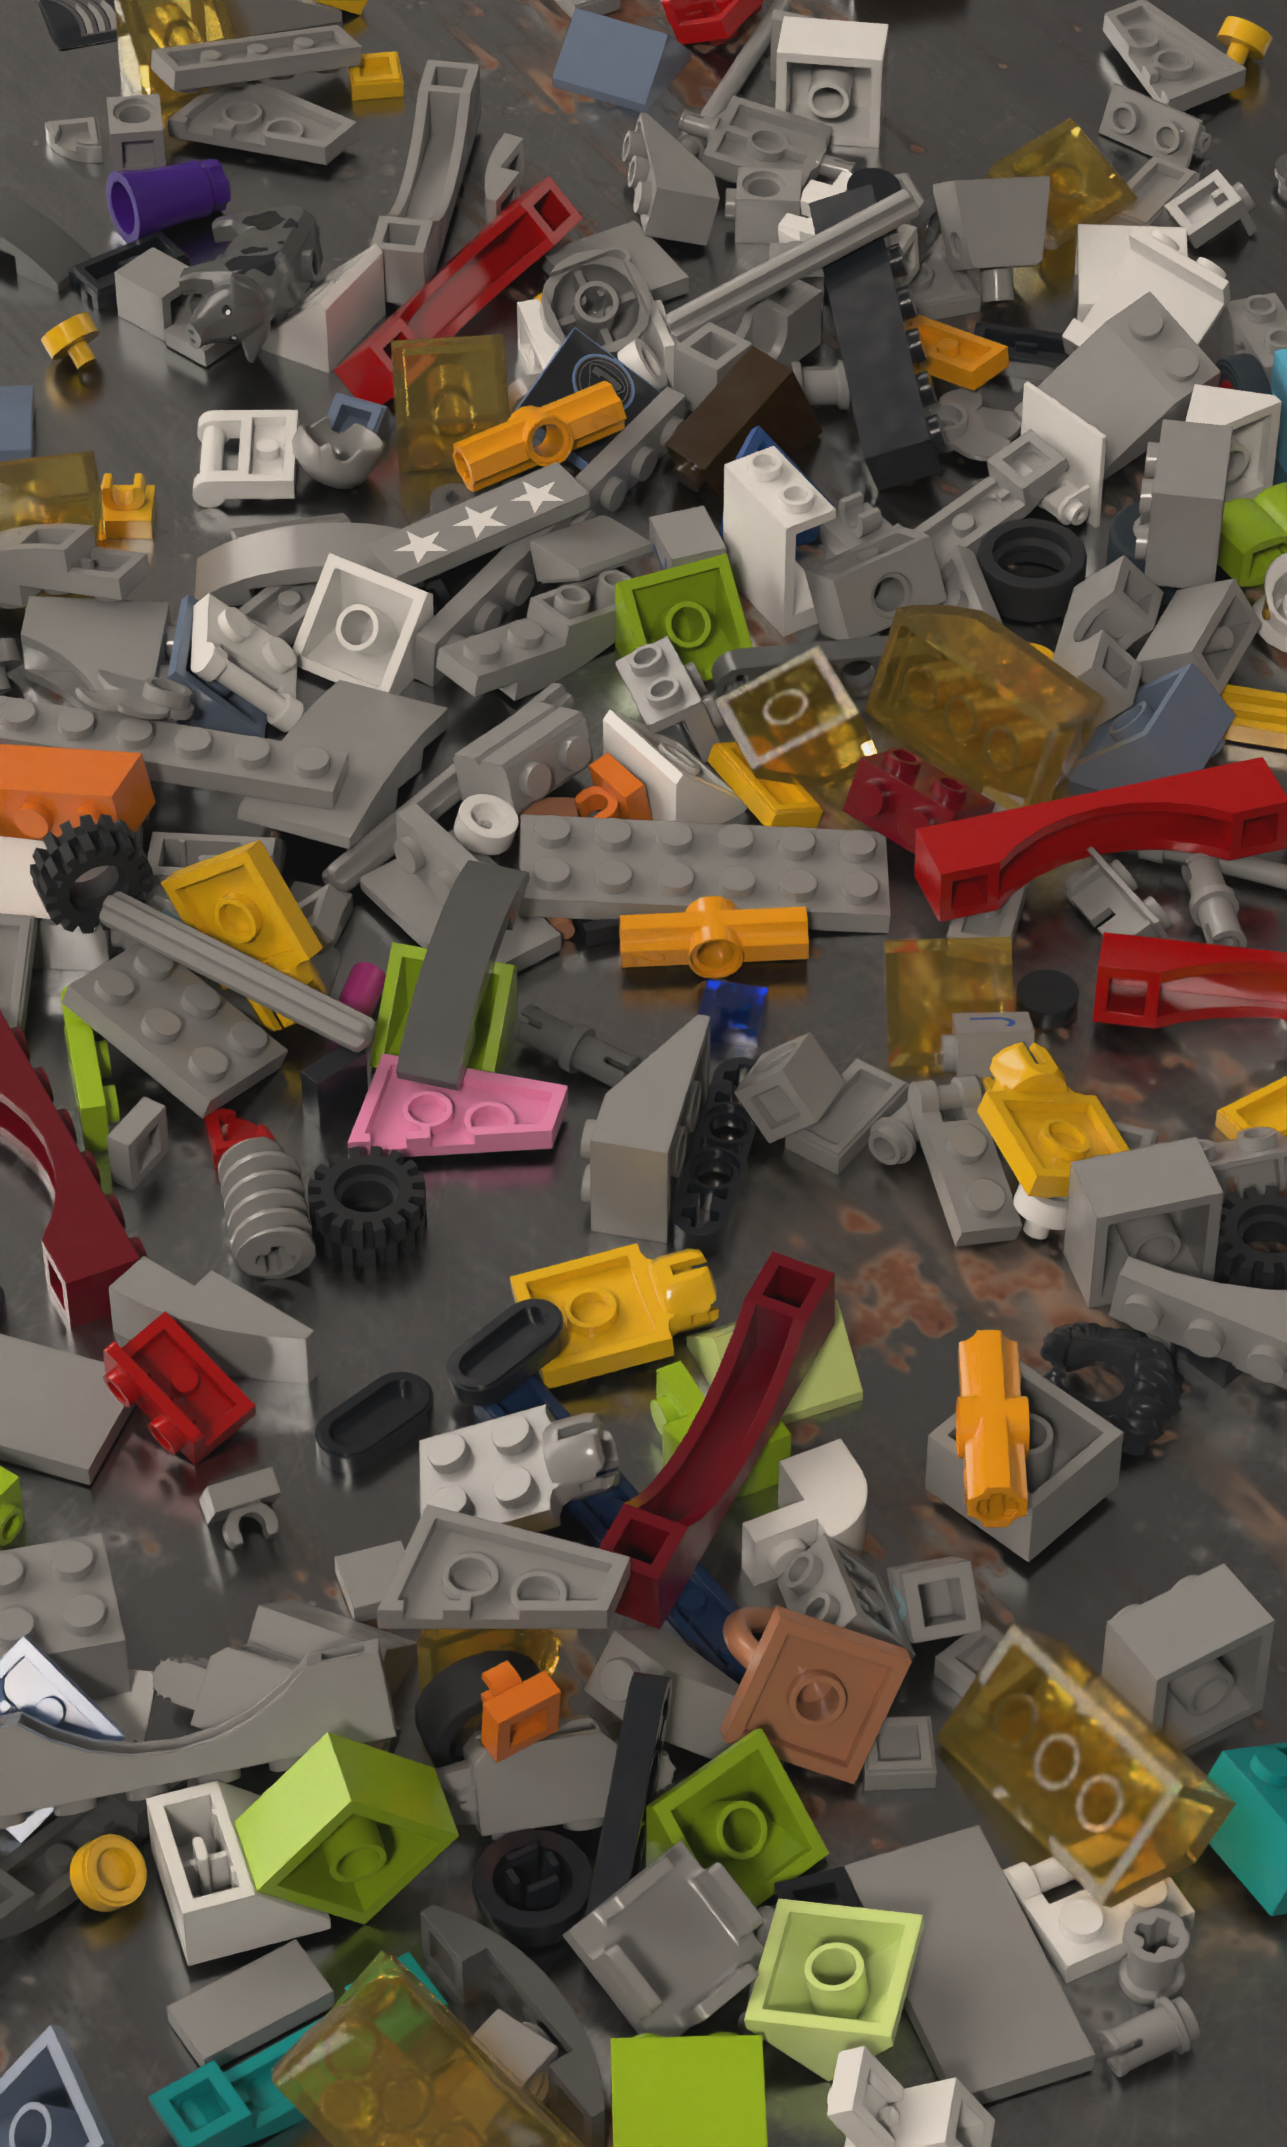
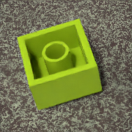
M327 1732L318 1742L312 1745L291 1768L234 1821L257 1892L361 1924H366L459 1837L434 1767Z

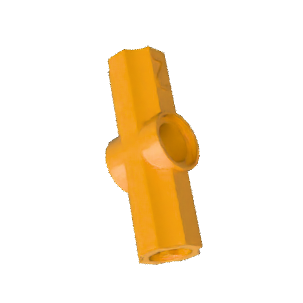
M602 381L542 407L532 405L521 407L513 412L508 421L454 443L452 456L457 472L462 477L466 488L476 492L537 465L546 467L556 462L560 464L566 460L571 451L625 429L624 422L627 418L622 401L617 396L612 384ZM546 425L545 439L540 445L533 448L532 439L534 433L539 427Z
M707 896L692 902L685 912L619 916L621 968L689 965L693 972L699 976L718 979L735 973L742 966V962L809 959L806 906L738 910L737 906L727 898Z
M977 1330L974 1336L959 1342L958 1348L960 1396L957 1397L956 1451L957 1459H964L963 1482L967 1516L978 1519L984 1527L992 1528L1009 1527L1012 1521L1019 1517L1027 1516L1028 1507L1025 1459H1028L1029 1403L1027 1396H1021L1018 1344L1006 1338L1001 1330Z

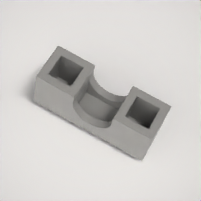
M798 280L745 308L742 322L736 334L708 322L674 347V390L686 395L685 407L694 411L751 346L756 347L790 368L791 362L799 361L821 344L822 291Z
M1125 555L1073 588L1041 700L1049 707L1050 711L1058 719L1064 720L1081 737L1133 705L1143 666L1126 650L1136 640L1154 629L1164 593Z

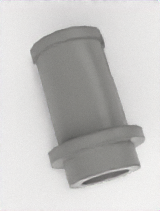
M908 1100L890 1117H882L876 1120L870 1129L869 1149L877 1160L886 1165L904 1164L909 1161L916 1152V1145L920 1142L909 1110ZM940 1111L942 1119L944 1120V1111Z
M1162 1996L1154 2001V2009L1110 2030L1101 2031L1098 2034V2040L1102 2052L1109 2049L1116 2051L1132 2043L1130 2048L1106 2058L1112 2071L1118 2077H1123L1129 2071L1172 2050L1179 2054L1188 2052L1191 2049V2041L1200 2037V2029L1193 2011L1182 1997H1177L1170 2001L1167 1997Z

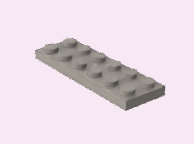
M521 814L519 870L529 872L530 879L519 909V916L590 920L619 919L620 915L685 912L692 902L701 897L721 896L731 900L738 910L806 906L808 930L868 933L889 932L891 909L886 837L877 831Z

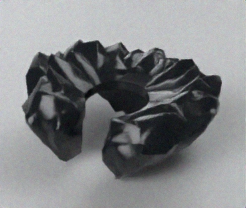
M1078 1321L1074 1324L1055 1327L1051 1333L1043 1338L1040 1355L1045 1361L1050 1362L1053 1367L1043 1377L1123 1431L1122 1452L1131 1455H1144L1148 1444L1159 1439L1164 1434L1163 1431H1166L1170 1425L1172 1417L1180 1413L1182 1408L1179 1402L1184 1394L1181 1387L1184 1378L1176 1371L1177 1362L1165 1345L1160 1341L1149 1338L1146 1333L1138 1330L1129 1331L1126 1329L1102 1327L1097 1323ZM1088 1366L1105 1367L1120 1377L1124 1389L1118 1397L1104 1402L1091 1401L1064 1386L1065 1373Z

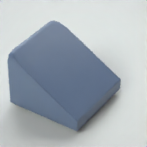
M337 392L327 415L330 418L331 429L336 432H344L353 424L360 423L379 435L382 441L391 432L395 423V418L387 406Z

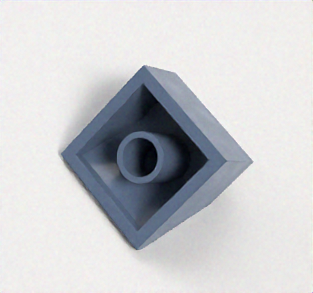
M1192 662L1138 687L1131 707L1088 732L1063 771V774L1070 782L1101 791L1201 770L1208 760L1223 748L1225 740L1222 737L1236 715Z

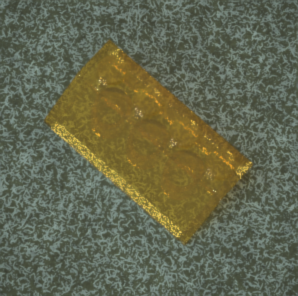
M1012 1623L935 1738L1102 1906L1109 1908L1124 1902L1196 1863L1236 1805L1223 1790L1070 1645L1063 1640L1016 1623Z

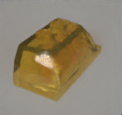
M910 605L896 609L865 712L949 775L965 782L970 788L979 793L984 792L1004 809L1009 810L1051 800L1052 795L1061 787L1080 755L1104 698L981 610L952 605ZM1005 793L1025 799L1022 805H1020Z
M383 1950L378 1953L326 2016L309 2028L271 2069L273 2084L334 2147H586L394 1954Z

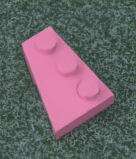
M382 1053L348 1140V1148L359 1146L361 1155H370L371 1146H380L385 1158L390 1155L392 1150L403 1153V1157L551 1149L553 1148L568 1105V1086L466 1068L459 1091L397 1078L396 1069L399 1056Z

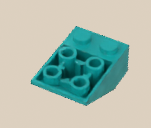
M1287 1742L1224 1750L1184 1816L1270 1916L1287 1914Z

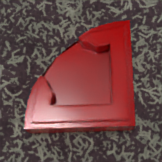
M218 1108L204 1118L214 1170H218V1163L222 1155L234 1144L257 1137H267L276 1141L272 1132L265 1125L259 1123V1126L250 1121L238 1118L234 1110Z

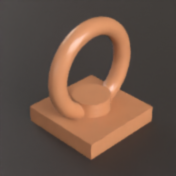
M777 1605L775 1608L766 1606L743 1607L729 1614L723 1624V1639L730 1653L747 1670L721 1724L720 1732L723 1742L733 1745L754 1729H763L779 1760L855 1784L912 1661L907 1649ZM752 1634H762L760 1641L758 1642Z

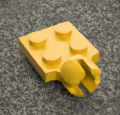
M261 839L174 871L161 882L184 924L328 996L327 986L312 960H310L323 947ZM220 984L223 990L227 989V987ZM246 997L262 1026L272 1032L282 1029L272 1010ZM276 1013L284 1028L297 1024Z
M1034 1042L1029 1047L1038 1062L1036 1064L1024 1043H1015L1002 1049L992 1058L989 1070L995 1079H992L991 1076L983 1078L982 1083L985 1094L977 1109V1113L1028 1196L1041 1198L1068 1197L1071 1162L1099 1155L1119 1153L1130 1149L1096 1095L1076 1093L1067 1087L1063 1071L1047 1049Z
M634 1243L510 1276L515 1303L528 1299L546 1300L559 1308L567 1330L566 1345L558 1356L539 1370L542 1382L547 1389L674 1356L672 1337L675 1334L706 1327L717 1321L719 1309H717L716 1305L711 1306L717 1300V1290L712 1272L708 1266L697 1269L691 1267L707 1262L703 1253L699 1249H685L659 1256L656 1259H647L640 1252L638 1244Z

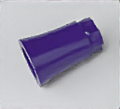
M207 159L200 162L190 160L174 165L143 170L112 171L107 179L106 193L109 212L118 234L127 244L159 230L165 231L188 222L208 218L212 213L226 210L227 203L231 201L229 180L224 174L222 164L217 159Z

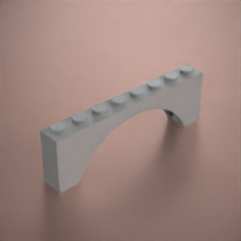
M29 596L21 630L25 679L48 688L65 698L76 708L122 715L119 711L106 712L95 710L85 705L75 694L76 686L86 691L105 690L96 676L98 669L143 681L149 677L167 679L176 626H171L169 602L137 600L101 602L91 598ZM149 812V814L147 815V817L145 818L144 821H148V820H149L150 812ZM140 826L135 835L143 849V828ZM108 866L93 868L82 874L75 882L93 879L104 872ZM36 918L38 920L33 968L92 971L113 958L115 947H121V934L112 929L103 931L100 923L94 924L93 933L83 934L79 925H77L74 932L64 930L61 922L56 925L51 919Z

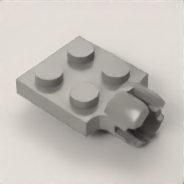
M545 1404L419 1440L421 1516L426 1505L429 1504L536 1533L561 1526L560 1514L562 1508L569 1501H579L604 1494L617 1487L620 1481L619 1470L596 1476L598 1472L619 1467V1458L614 1439L610 1431L600 1428V1424L603 1423L600 1414L582 1413L556 1421Z

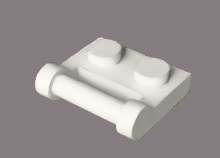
M212 410L203 413L198 420L197 435L198 439L202 442L200 473L197 474L193 482L192 496L195 502L203 507L213 508L221 505L225 499H295L297 461L293 454L292 439L299 428L298 410ZM230 438H240L238 470H222L224 444Z
M210 593L193 605L191 671L207 682L216 680L266 713L267 722L282 732H288L301 718L304 709L303 703L296 699L297 652L292 650L283 639L273 637L248 620L240 610L227 606Z
M1132 1816L1110 1824L1107 1834L1035 1865L1029 1866L1026 1862H1021L1002 1870L1042 1950L1066 1984L1123 1959L1128 1953L1122 1942L1125 1923L1135 1913L1145 1912L1151 1908L1169 1910L1183 1920L1187 1931L1193 1929L1195 1910L1151 1851L1144 1830ZM1118 1860L1127 1869L1124 1873L1051 1904L1048 1903L1042 1894Z

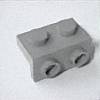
M668 636L652 644L640 646L631 654L617 660L615 663L649 732L655 734L676 723L682 722L702 762H707L713 744L720 743L716 730L724 727L725 724L711 694H708L693 661L683 666Z

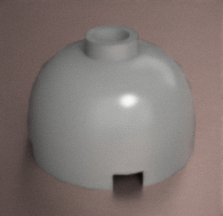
M594 249L573 253L556 264L550 273L549 279L544 284L539 310L544 331L557 344L561 345L575 327L618 359L617 352L635 339H641L645 333L652 300L648 283L634 264L625 258L624 262L616 257L607 256V251Z

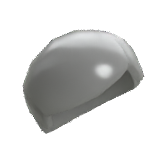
M324 417L311 426L301 424L292 439L293 454L303 471L321 484L337 489H352L362 484L373 472L386 448L379 435L365 425L355 423L346 431L339 433L331 429L329 417Z

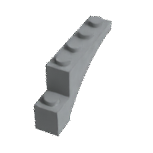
M1128 1256L1118 1275L1109 1317L1124 1322L1138 1331L1151 1333L1185 1347L1199 1356L1208 1358L1218 1357L1232 1362L1236 1369L1248 1373L1262 1382L1272 1383L1287 1389V1290L1259 1289L1213 1282L1172 1272Z

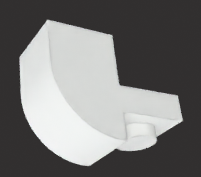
M841 1438L779 1461L778 1506L780 1509L742 1524V1569L753 1586L780 1577L789 1562L797 1554L806 1551L824 1533L857 1557H860L866 1537L867 1482L863 1471Z
M865 2046L839 2051L833 2084L828 2092L827 2117L846 2136L844 2147H991L995 2119L956 2077L904 2089Z

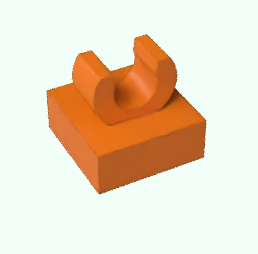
M607 752L589 765L594 786L582 790L575 798L577 812L580 817H587L596 810H602L594 818L653 820L645 785Z
M506 1660L482 1673V1679L489 1690L481 1693V1700L483 1702L481 1743L496 1763L559 1730L561 1691L546 1670L522 1682L515 1668Z

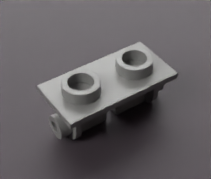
M1113 83L1098 132L1152 157L1161 158L1187 169L1189 168L1192 155L1196 152L1205 153L1210 146L1212 138L1211 134L1206 132L1205 126L1202 125V120L1118 83Z
M1092 846L1088 848L1087 851L1095 865L1086 872L1078 871L1066 881L1068 900L1093 927L1097 926L1111 914L1114 915L1097 928L1102 937L1104 932L1169 939L1165 930L1171 927L1172 923L1157 901L1151 896L1142 901L1134 893L1138 889V885L1118 859L1108 864Z
M1270 1127L1248 1128L1237 1134L1238 1139L1219 1143L1198 1139L1224 1192L1223 1203H1225V1198L1228 1197L1226 1179L1234 1178L1236 1195L1241 1200L1243 1199L1244 1188L1255 1186L1258 1196L1265 1195L1266 1186H1278L1277 1193L1285 1191L1287 1184V1158H1285L1287 1157V1138Z

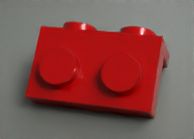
M661 0L667 21L671 25L677 41L682 45L709 41L711 45H720L730 41L738 34L737 29L744 21L762 9V2L764 1Z
M166 1311L122 1348L113 1341L103 1349L106 1372L103 1380L111 1393L120 1403L128 1408L136 1403L152 1420L148 1424V1428L158 1443L171 1455L181 1451L194 1466L256 1415V1405Z

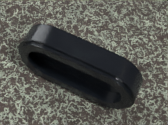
M542 1299L520 1301L509 1307L459 1346L449 1357L446 1366L451 1389L456 1398L472 1406L494 1404L505 1398L558 1356L567 1342V1330L559 1308L553 1303Z
M408 1372L389 1373L370 1383L327 1413L318 1422L315 1430V1441L319 1461L326 1468L342 1474L361 1473L375 1466L423 1432L431 1424L434 1417V1398L431 1386L422 1377Z

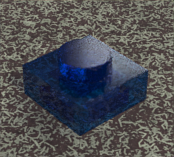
M707 979L697 1015L711 1016L710 1042L757 1049L768 1007V987Z

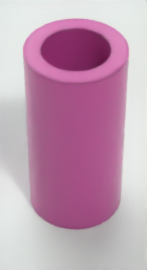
M356 963L351 968L337 1001L372 1017L384 989L385 973L381 968L372 963Z

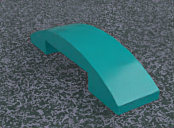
M408 1951L345 1986L346 2005L224 2073L215 2060L205 2064L148 2096L149 2104L178 2147H242L322 2111L378 2075L410 2050L449 2012L448 2003Z

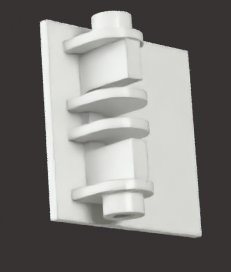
M1029 381L1024 383L1021 435L1031 429L1066 457L1068 467L1037 506L1047 510L1064 525L1071 523L1073 525H1080L1085 520L1094 528L1099 527L1107 436Z

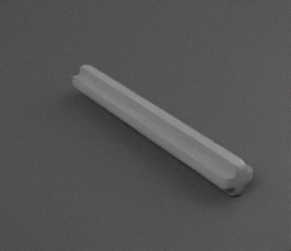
M901 189L669 312L665 316L666 324L674 339L682 342L708 322L716 324L915 219L919 215L918 206L912 194L906 189Z
M122 892L108 895L104 900L99 920L110 929L353 1052H360L370 1045L376 1030V1023L371 1017Z

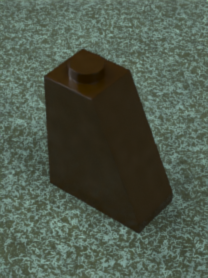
M751 346L664 444L675 463L672 471L678 480L694 492H698L700 488H703L721 500L724 498V464L735 461L751 429L759 425L788 457L814 441L823 431L793 370L756 347Z

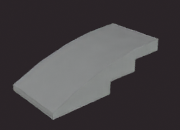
M339 680L311 705L282 740L349 752V772L334 810L245 796L238 807L237 819L350 849L395 812L398 788L421 770L423 749L446 730L449 708Z

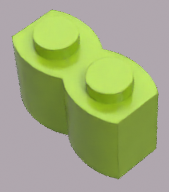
M1287 482L1268 487L1253 499L1238 498L1225 502L1217 564L1232 579L1235 578L1239 586L1253 587L1264 584L1266 571L1275 558L1287 553Z

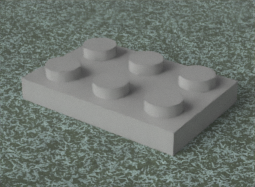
M140 943L135 944L69 984L62 1000L66 1007L202 1119L280 1069L288 1052L284 1046L187 967Z

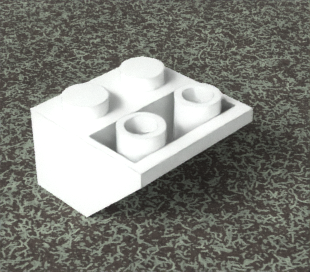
M218 1780L146 1798L151 1850L188 1966L331 1929L328 1913L256 1891L234 1821L261 1795Z

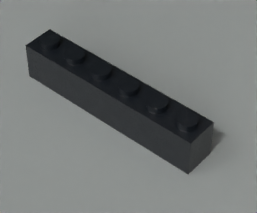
M872 183L809 203L815 235L879 202ZM898 228L822 267L863 457L878 492L943 472L938 449L947 447L945 433L938 414L930 416L928 406L937 403L928 370L920 372L919 362L927 360L924 342L918 327L910 328L909 320L918 317L917 309L909 286L901 287L899 279L908 275L906 262L899 243L891 244L890 236L898 234Z

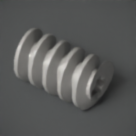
M267 1137L249 1138L234 1144L222 1155L218 1163L219 1182L221 1184L222 1200L228 1224V1235L231 1241L232 1258L240 1271L253 1277L283 1279L299 1274L310 1266L316 1256L315 1242L312 1239L311 1221L308 1219V1204L305 1201V1188L301 1181L300 1164L294 1157L284 1153V1149L278 1142Z

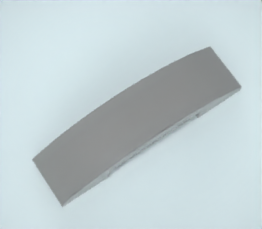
M1030 429L986 460L989 471L987 478L913 530L931 536L938 565L958 544L974 551L977 557L981 539L993 527L1010 520L1024 519L1037 506L1068 467L1067 458ZM897 523L884 533H887L895 528H898L901 525Z
M322 522L284 526L237 538L197 558L195 599L200 601L210 593L227 606L244 605L254 597L255 588L318 582L329 553L374 570L364 560V545L395 532L399 528L367 523ZM425 580L422 581V582H419V583H417V584H415V585H413V586H414V587H424V586H425Z

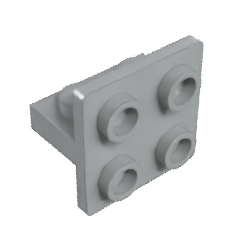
M414 803L396 812L397 841L394 843L396 859L363 875L360 878V887L422 948L428 949L443 906L467 861L497 864L488 855L479 854L467 849L456 838L454 829L447 832L417 803Z

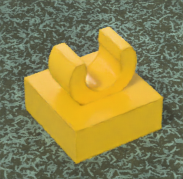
M112 473L104 474L102 485H98L94 516L95 539H153L156 491L155 485H146V480L142 473H135L134 485H113Z

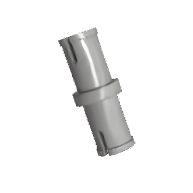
M1196 853L1188 857L1186 863L1189 867L1182 865L1181 872L1191 895L1189 912L1195 924L1202 928L1207 944L1246 948L1247 938L1241 929L1237 917L1239 901L1233 889L1225 883L1220 861L1216 857L1203 853Z

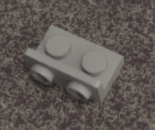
M824 1533L806 1551L797 1554L778 1578L777 1583L787 1609L906 1648L911 1659L915 1656L882 1574Z

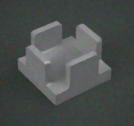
M680 1841L562 1936L638 2034L654 2033L664 2037H679L690 2027L711 2016L759 1976L758 1968L764 1947L752 1931L761 1925L764 1919L721 1863L717 1862L704 1869L684 1843Z

